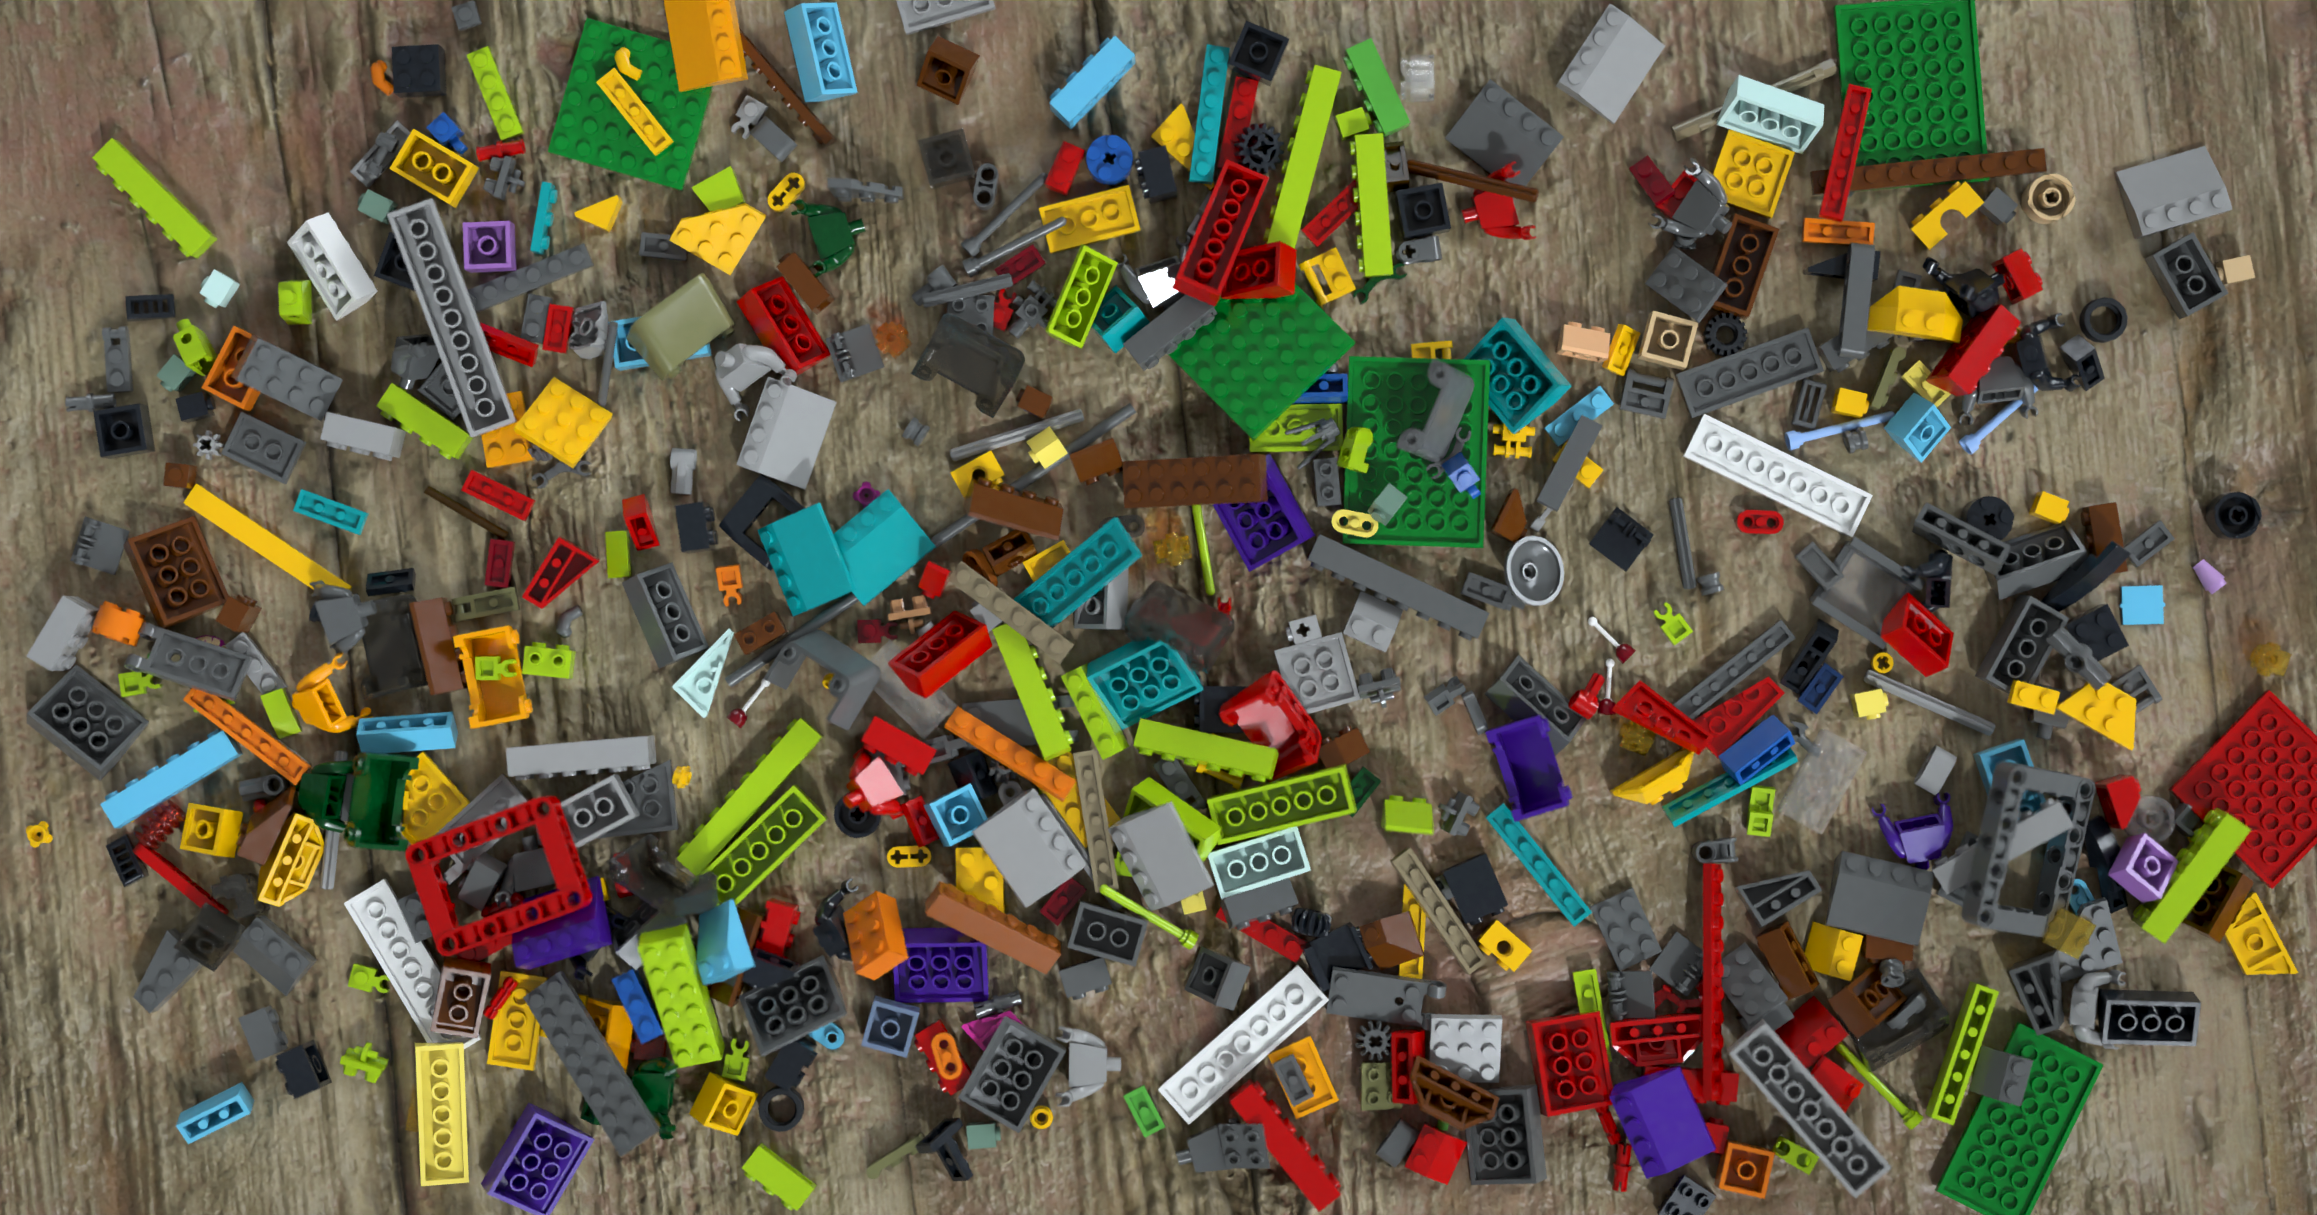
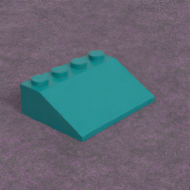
M1502 317L1464 358L1467 360H1490L1489 406L1512 434H1516L1554 405L1572 387L1515 319Z
M889 489L833 534L856 589L852 593L863 606L936 548L935 544Z
M820 503L757 530L793 617L856 590Z
M1169 624L1089 662L1087 665L1086 678L1122 730L1138 723L1140 718L1146 719L1203 691V686L1180 640Z

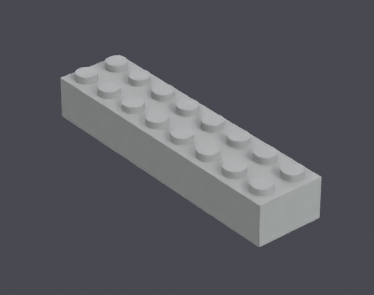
M1764 1019L1760 1020L1727 1048L1733 1059L1854 1198L1859 1196L1891 1169V1166Z

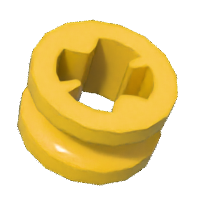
M1883 652L1876 653L1870 660L1871 668L1878 673L1889 672L1894 664L1890 654ZM1883 657H1885V663L1887 664V667H1881V669H1879V663L1877 662V659H1883Z

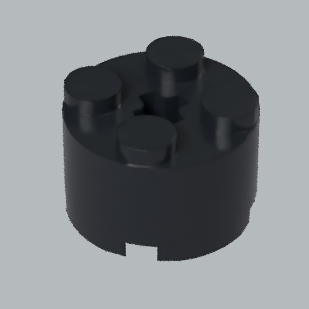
M2242 492L2219 495L2206 507V521L2209 529L2216 537L2226 540L2241 539L2252 535L2257 530L2262 517L2261 508L2256 499ZM2235 512L2236 517L2232 519L2231 515Z
M1986 496L1970 501L1963 508L1960 520L2001 541L2012 529L2014 513L2002 499ZM1984 516L1989 517L1990 524H1984L1986 522L1983 518Z
M842 797L835 806L834 820L844 834L852 838H863L879 828L883 815H876L866 811L864 816L858 820L857 816H853V812L857 811L859 806L856 805L851 809L848 808Z

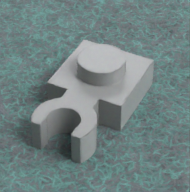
M746 95L736 113V116L741 120L732 126V133L735 134L738 128H744L745 132L742 138L746 140L750 135L749 127L751 125L756 126L762 120L768 106Z

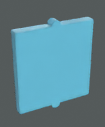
M2163 585L2120 587L2121 604H2119V608H2121L2122 625L2164 624L2163 607L2166 604L2163 602Z

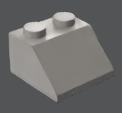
M1360 591L1342 634L1385 653L1396 631L1403 610Z

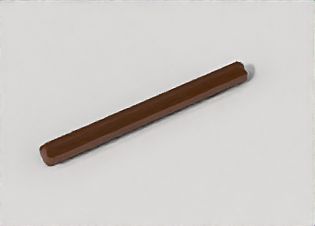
M1409 159L1407 161L1408 173L1533 203L1538 199L1539 192L1536 188Z

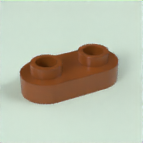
M971 549L965 552L962 558L963 562L997 587V577L985 555L978 549Z

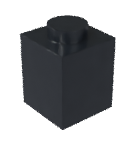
M202 391L175 399L182 422L190 423L215 416L214 409H216L214 398L209 393Z

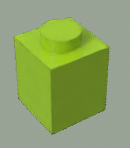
M1363 107L1336 115L1334 119L1342 141L1353 138L1355 135L1368 133L1369 126L1372 125L1368 111L1364 112Z

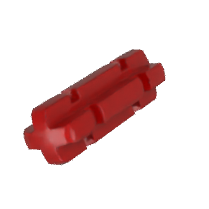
M516 892L510 898L511 907H507L506 902H502L500 908H498L495 902L486 906L481 911V916L486 918L522 905L524 898L519 892Z
M510 976L502 983L503 987L501 986L489 1002L490 1005H487L483 1011V1014L491 1020L496 1017L499 1012L498 1009L503 1007L512 994L511 991H514L518 985V982Z
M1609 1107L1595 1108L1596 1112L1599 1113L1598 1117L1605 1133L1608 1134L1607 1139L1609 1143L1615 1145L1621 1142L1622 1138L1619 1132L1616 1131L1617 1126L1611 1112L1608 1111Z

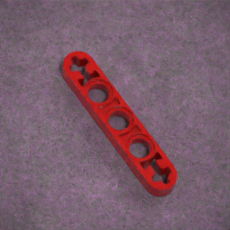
M140 840L132 851L137 857L212 918L222 922L229 913V910L149 844Z

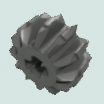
M1370 1020L1368 1021L1369 1029H1366L1363 1025L1360 1026L1364 1034L1356 1033L1355 1037L1363 1041L1357 1042L1355 1045L1357 1048L1364 1047L1360 1051L1362 1056L1369 1051V1060L1373 1059L1374 1053L1377 1054L1378 1060H1382L1380 1052L1383 1051L1386 1055H1390L1389 1050L1386 1048V1046L1391 1047V1041H1387L1391 1039V1033L1386 1034L1390 1027L1385 1025L1381 1029V1021H1377L1376 1027H1373V1023ZM1372 1035L1374 1037H1377L1378 1035L1381 1036V1038H1379L1380 1043L1378 1045H1376L1375 1043L1372 1045L1369 1044L1371 1042L1370 1037Z

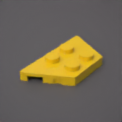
M2086 682L2082 688H2077L2066 700L2057 703V710L2127 750H2133L2136 714L2135 698L2109 683H2106L2099 690H2095Z
M2251 892L2239 908L2224 935L2243 974L2298 973L2257 893Z

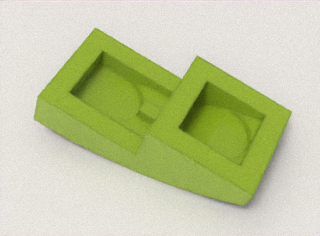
M285 688L260 696L279 739L302 731L295 709L292 710Z
M1751 786L1747 815V835L1771 836L1774 816L1772 813L1775 797L1774 787Z

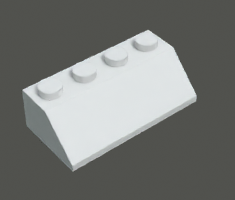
M329 213L306 220L287 242L336 321L367 303L377 293L373 281L365 272L361 262L353 253L348 241L345 240Z

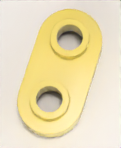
M1342 509L1335 512L1332 517V526L1341 533L1371 537L1378 530V522L1372 518L1371 514ZM1341 517H1347V525L1342 526L1339 520ZM1369 521L1371 528L1364 530L1362 527L1363 522Z

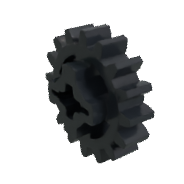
M1255 123L1250 124V127H1244V134L1237 135L1240 143H1234V146L1239 148V151L1234 154L1241 157L1238 164H1246V168L1261 174L1268 173V170H1275V164L1281 163V159L1278 156L1284 154V151L1280 150L1279 147L1284 142H1278L1280 133L1273 134L1274 127H1267L1266 123H1261L1259 126ZM1258 147H1265L1260 151H1254V149H1257Z

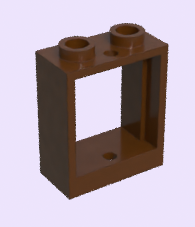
M788 252L778 260L780 263L776 266L816 315L835 301L795 252L792 254Z

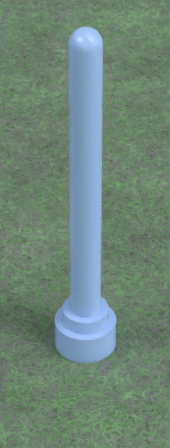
M2033 384L2034 393H2036L2039 389ZM2022 399L2012 400L1976 433L1965 435L1959 440L1960 446L1968 454L1972 455L1979 449L1980 441L2023 404Z
M1889 411L1804 433L1796 432L1795 430L1785 432L1786 446L1788 450L1798 449L1800 445H1803V442L1843 433L1847 430H1855L1858 427H1867L1887 422L1894 417L1895 413Z

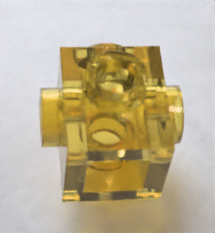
M1178 532L1164 534L1165 539L1153 541L1156 564L1169 563L1170 567L1183 565V560L1192 558L1188 535L1179 536Z
M2267 642V644L2257 645V648L2255 647L2250 655V660L2252 661L2250 667L2257 669L2256 673L2262 676H2284L2292 654L2280 650L2281 646L2275 643Z
M1631 720L1628 723L1623 722L1618 734L1622 736L1619 746L1646 756L1654 742L1656 733Z

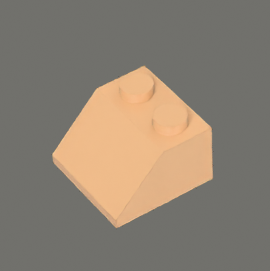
M1568 322V325L1564 324L1561 327L1556 354L1603 363L1608 359L1610 333H1605V329L1601 327L1591 326V329L1582 328L1580 323Z

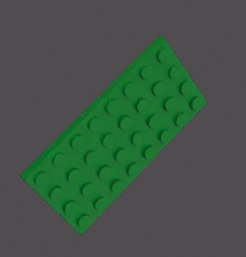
M2017 1022L2003 1051L2033 1060L2022 1104L2017 1106L1981 1095L1935 1189L1937 1192L1983 1215H2031L2104 1066L2043 1034L2037 1036L2035 1030Z

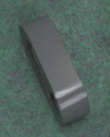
M1473 691L1461 694L1477 735L1485 733L1489 728Z

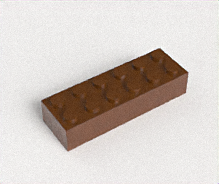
M1248 454L1123 461L1124 508L1137 509L1268 502L1266 455Z

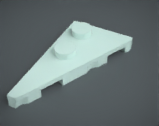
M730 628L672 686L703 718L708 716L734 635Z

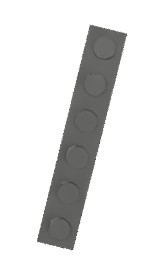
M583 243L471 288L468 292L475 311L478 313L590 268L594 264L586 244Z
M1782 620L1777 621L1672 705L1690 719H1694L1796 637Z

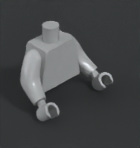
M739 343L726 352L719 351L715 356L717 367L715 369L716 379L730 404H734L736 408L734 417L738 421L742 419L739 411L745 412L747 417L749 415V407L740 402L742 399L739 391L742 392L770 370H774L776 373L780 372L783 375L781 377V384L785 387H790L791 381L795 382L797 378L796 372L793 369L786 370V365L772 349L767 347Z
M2113 969L2109 973H2086L2078 983L2074 984L2069 1025L2073 1028L2074 1034L2079 1041L2093 1045H2103L2105 1049H2119L2114 1044H2102L2100 1033L2093 1030H2095L2099 986L2109 984V982L2120 986L2125 985L2126 982L2119 980L2121 975H2126L2125 972Z
M1059 1026L1058 1029L1063 1030V1034L1061 1037H1056V1039L1069 1042V1087L1072 1088L1065 1093H1056L1055 1096L1062 1098V1102L1057 1104L1058 1107H1068L1072 1102L1100 1090L1104 1086V1082L1107 1081V1071H1121V1057H1107V1046H1105L1104 1041L1092 1033L1081 1029Z

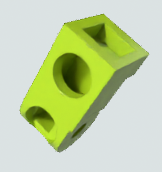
M1353 426L1347 431L1338 458V466L1355 472L1367 473L1369 464L1364 463L1367 449L1373 441L1371 430Z
M1782 1136L1778 1137L1772 1148L1775 1155L1810 1175L1819 1159L1817 1154Z

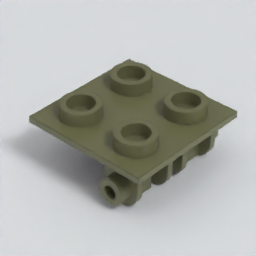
M1362 1061L1361 1066H1359V1069H1361V1080H1359V1083H1361V1087H1359V1090H1361L1360 1110L1402 1109V1104L1392 1102V1062L1371 1063L1370 1061Z

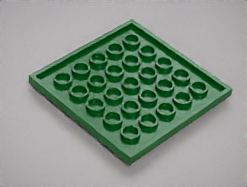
M586 18L548 152L683 191L714 86L679 92L671 42ZM620 48H627L630 51V64L642 70L638 81L619 72L614 56ZM613 68L619 72L674 141L657 156L652 153L596 83Z
M1295 283V294L1278 298L1223 299L1220 295L1216 306H1213L1217 312L1214 320L1208 325H1202L1197 329L1192 338L1184 339L1178 344L1177 349L1168 354V356L1254 441L1355 344V341Z

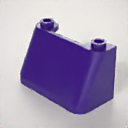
M1541 714L1494 727L1485 732L1488 742L1496 746L1493 748V753L1496 754L1509 794V802H1514L1512 804L1513 810H1511L1514 822L1569 806V799H1573L1569 785L1565 786L1548 735V732L1551 731L1547 717L1542 718Z

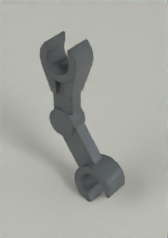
M1462 427L1456 431L1457 441L1450 456L1442 461L1432 463L1426 468V471L1431 467L1438 468V474L1431 477V479L1438 478L1444 471L1441 465L1462 451L1464 443L1471 438V431H1469L1466 439L1459 437Z
M580 461L574 468H571L564 463L558 462L547 472L535 474L532 480L535 481L538 477H542L544 482L537 488L543 489L548 485L550 479L563 472H573L582 476L591 475L590 472L583 473L581 467L584 464H592L588 461Z

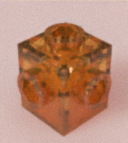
M892 321L889 324L885 322L876 330L878 334L875 338L878 342L875 345L884 355L889 352L895 360L912 345L911 341L906 337L909 332L900 323L895 325ZM895 336V340L889 342V338Z

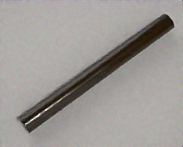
M428 485L425 489L424 494L502 540H506L509 532Z

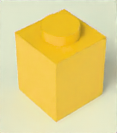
M1838 388L1835 390L1830 412L1860 418L1868 411L1869 400H1866L1867 394Z
M2045 491L2037 492L2029 514L2050 523L2059 524L2061 521H2065L2069 514V508H2067L2069 501Z

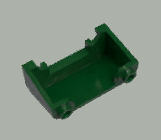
M360 752L354 758V777L348 821L343 833L344 841H346L348 846L406 852L408 840L403 839L400 832L405 830V827L400 826L406 780H411L412 778L411 775H408L409 772L413 769L418 770L419 758L402 754Z

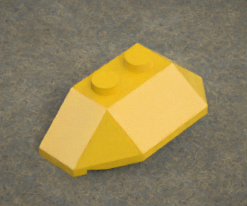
M1897 286L1869 307L1867 330L1959 344L1963 319L1945 292Z
M1683 747L1609 792L1613 796L1644 804L1650 803L1652 806L1663 800L1662 795L1668 791L1672 794L1684 787L1682 783L1688 779L1694 752Z
M294 812L284 822L265 864L259 870L257 900L280 907L285 902L308 889L324 852L325 844L319 827L315 825L313 819Z

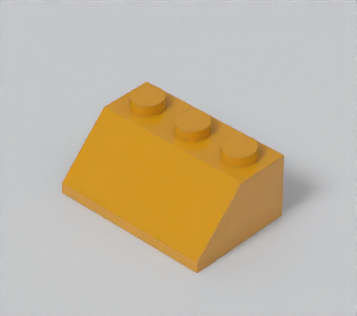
M588 997L587 1011L626 1072L629 1049L632 1042L633 1025L623 1003Z

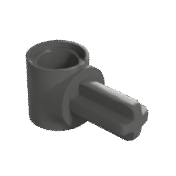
M942 265L927 276L926 280L928 283L912 294V299L918 306H921L923 304L922 294L954 287L957 285V282Z

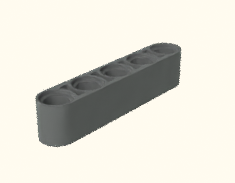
M1850 242L1848 246L1837 347L1838 357L1862 359L1864 356L1875 245Z

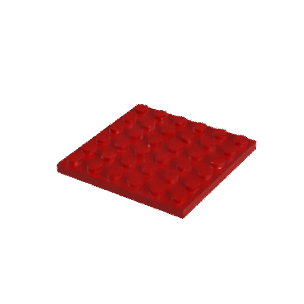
M2266 690L2169 790L2182 803L2189 804L2192 807L2191 811L2203 824L2208 812L2215 810L2217 807L2251 829L2234 854L2269 888L2273 889L2317 844V736L2270 690Z

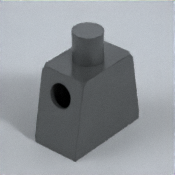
M2037 683L2033 684L2036 686L2059 691L2060 695L2058 698V702H2063L2068 697H2070L2072 693L2070 691L2049 687ZM2028 708L2027 719L2030 722L2039 724L2036 737L2050 740L2053 727L2065 729L2070 716L2057 709L2054 714H2049Z
M1222 1122L1187 1137L1189 1148L1176 1152L1179 1166L1193 1162L1195 1172L1233 1169L1226 1168L1218 1126Z

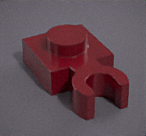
M881 619L857 620L858 643H882V636L895 640L898 638V635H890L889 628L898 626V623L889 622L882 626Z

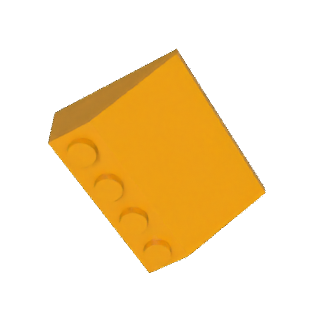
M664 0L679 92L748 80L735 0Z

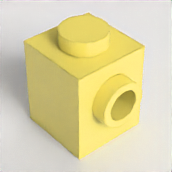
M1050 426L1027 441L1031 448L1028 454L1035 464L1040 461L1044 469L1068 454Z
M1872 689L1850 694L1854 717L1866 716L1867 720L1880 718V713L1887 712L1888 698L1886 693L1882 692V689Z

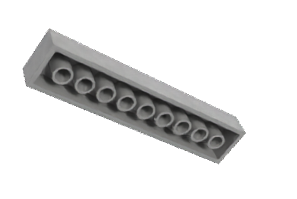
M432 198L388 213L393 232L470 437L474 438L516 423L517 420L435 201Z

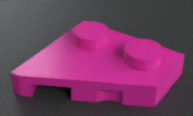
M1011 1010L964 1023L961 1028L985 1051L1004 1016L1021 1024L1023 1023Z

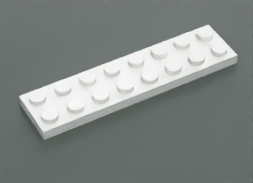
M1706 414L1702 415L1683 457L1850 538L1853 537L1873 496Z
M387 879L381 880L345 902L344 905L426 1042H463L464 1049L481 1040L482 1038L479 1033L478 1038L430 1032L441 970L424 941L415 944L396 902L399 899Z
M1297 964L1158 1088L1159 1092L1181 1117L1190 1124L1326 1004L1329 999Z

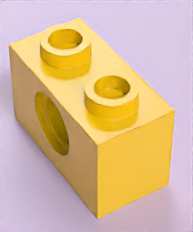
M991 450L950 472L964 498H966L973 474L977 470L984 471L986 474L985 478L991 480L992 484L998 486L1003 483L1002 478L1006 475Z
M1495 918L1477 938L1481 943L1478 947L1488 956L1493 953L1499 958L1496 963L1505 971L1510 968L1515 972L1532 952L1526 944ZM1503 940L1507 941L1509 944L1508 950L1504 953H1499L1497 951V944Z

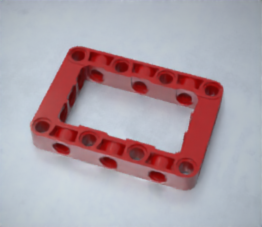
M552 795L537 797L419 841L406 849L405 857L436 948L444 956H451L577 911L587 907L592 901V892L561 802ZM544 802L549 806L548 813H545L543 810ZM502 818L507 822L506 829L501 825ZM536 824L558 891L464 926L459 925L454 911L455 904L451 902L446 885H448L447 881H444L438 864L440 860ZM461 833H462V834L464 835V837H465V843H464V844H462L461 841H460V834H461ZM419 849L423 851V859L419 857ZM575 892H577L580 896L579 903H577L574 899ZM533 907L538 911L537 918L532 914ZM491 923H493L496 926L495 933L491 931ZM450 938L454 941V948L449 945Z

